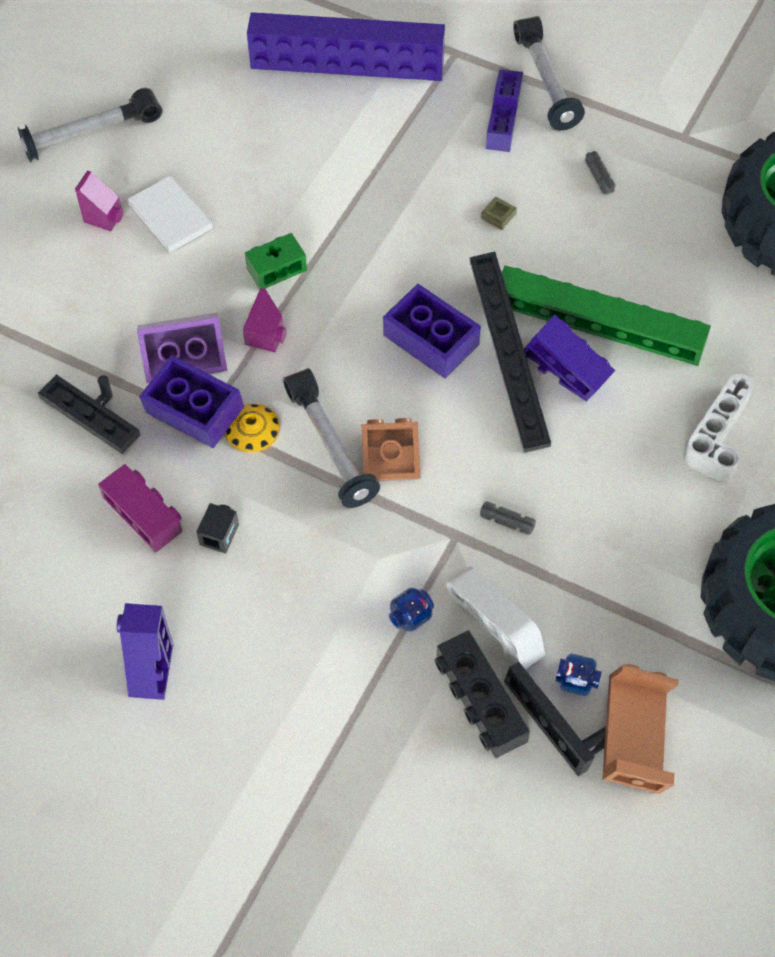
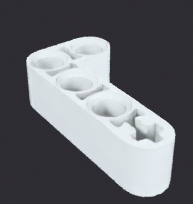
M735 374L729 378L691 435L684 455L688 466L718 482L730 481L735 474L739 462L737 451L722 442L748 403L753 388V382L748 376Z
M468 567L446 583L452 598L503 645L504 654L510 666L520 662L525 670H527L545 657L542 636L535 622L475 568Z

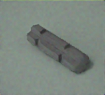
M588 152L585 162L590 168L597 184L600 185L599 188L602 193L614 192L615 183L610 178V174L603 161L600 160L601 157L598 152Z
M488 501L483 503L480 510L482 518L488 520L493 518L495 519L494 522L514 530L519 528V532L531 535L535 528V519L528 516L523 518L520 513L501 506L496 508V504Z

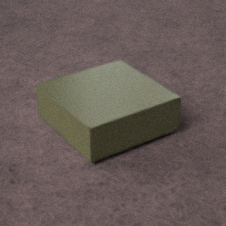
M495 196L481 212V219L503 230L516 215L517 208Z

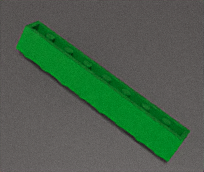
M505 265L502 270L511 307L515 312L549 321L555 315L560 320L565 321L572 329L696 366L699 365L711 325L704 324L698 320L677 316L674 313L653 309L647 305L629 302L619 297L605 295L595 290L581 288L568 282L557 281L544 275L523 271L520 268Z

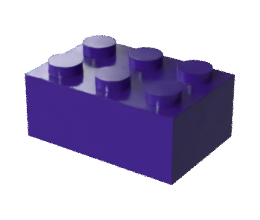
M419 283L383 316V336L445 379L480 345L481 326Z
M173 355L168 358L139 396L147 414L211 448L216 446L245 407L239 389Z

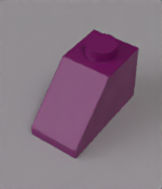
M87 170L75 188L84 223L112 231L115 224L119 223L123 216L119 196L93 172Z
M260 288L243 327L244 342L247 346L276 352L279 343H283L285 340L286 328L283 327L282 315L267 290Z

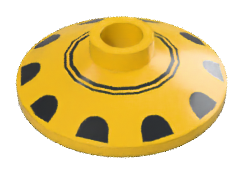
M246 404L225 432V436L228 442L240 451H262L276 441L280 432L279 419L270 408L264 405ZM249 422H256L252 425L247 424Z

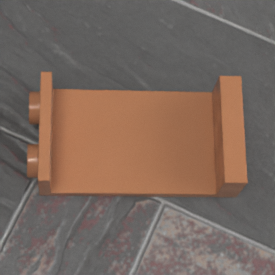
M632 664L622 665L609 675L602 780L657 794L674 786L675 773L664 771L663 763L667 693L678 686V679L667 677L662 672L640 670L638 666Z

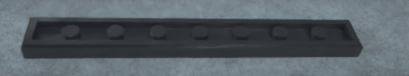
M496 252L469 257L523 452L526 453L551 447V440Z

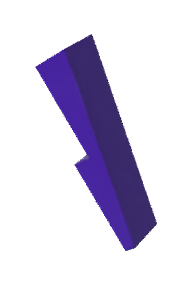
M499 69L485 149L510 152L523 72Z

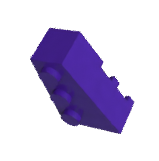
M125 603L123 614L118 615L116 629L121 637L128 697L164 700L174 644L163 607Z

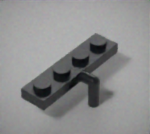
M57 374L38 392L39 398L121 454L140 436L138 428L105 407L113 397L109 379L105 375L97 379L101 394L95 400Z

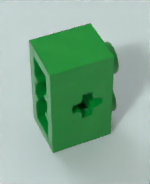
M292 233L277 237L273 241L256 246L245 252L246 268L259 289H266L307 271L306 254Z

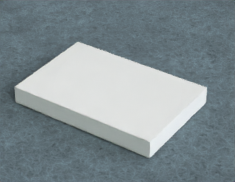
M171 176L162 179L127 199L129 206L169 253L213 229L212 222Z

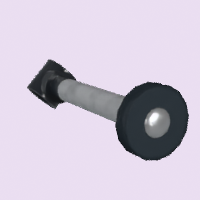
M534 16L515 20L513 23L515 40L518 45L523 44L524 47L529 49L553 102L547 114L551 127L559 131L573 128L581 122L585 110L579 99L567 98L542 44L543 26L540 17Z
M141 88L133 93L128 104L32 135L27 125H25L24 129L18 127V133L27 158L32 162L33 158L39 160L37 153L39 148L134 118L136 121L141 120L144 123H152L161 117L163 109L150 88Z
M307 368L284 377L283 384L292 403L296 402L297 405L304 407L345 482L338 493L343 506L355 508L372 500L378 494L380 484L377 482L375 475L359 474L317 399L319 388L311 369Z

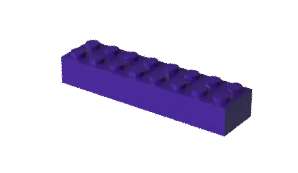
M250 13L247 42L251 69L442 81L445 24Z

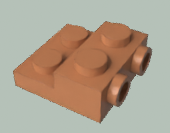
M411 418L395 419V423H384L382 419L367 420V424H361L364 474L375 475L377 481L417 480L421 478L418 422H412Z

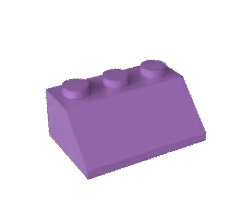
M218 313L137 326L146 383L151 382L171 355L208 374L228 371Z

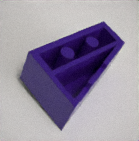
M555 315L524 348L526 358L540 365L538 367L540 372L545 374L549 371L560 378V385L586 402L616 371L610 366L607 359L599 356L590 348L586 340L579 338L565 321L560 320Z

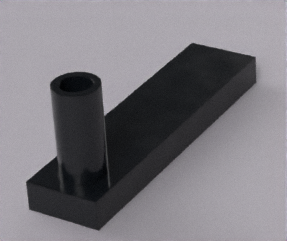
M517 662L510 666L504 683L576 775L579 777L587 772L595 758L594 755L604 749L606 726L581 740L521 663Z

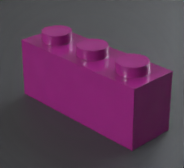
M124 464L98 483L102 498L156 553L182 533L181 515L173 506L168 508L165 505L161 494L154 487L150 489L145 484L146 481L136 469L132 471Z

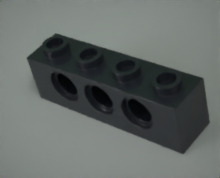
M468 630L437 645V658L434 659L439 672L442 675L446 674L451 682L449 687L455 699L462 700L466 707L464 713L471 725L476 724L481 733L479 734V739L486 751L491 750L494 757L498 758L526 744L529 739L530 730L470 631ZM466 666L472 671L470 673H461L457 669ZM476 691L484 692L487 695V697L483 699L475 698L472 694ZM496 716L502 722L495 725L489 723L487 719Z

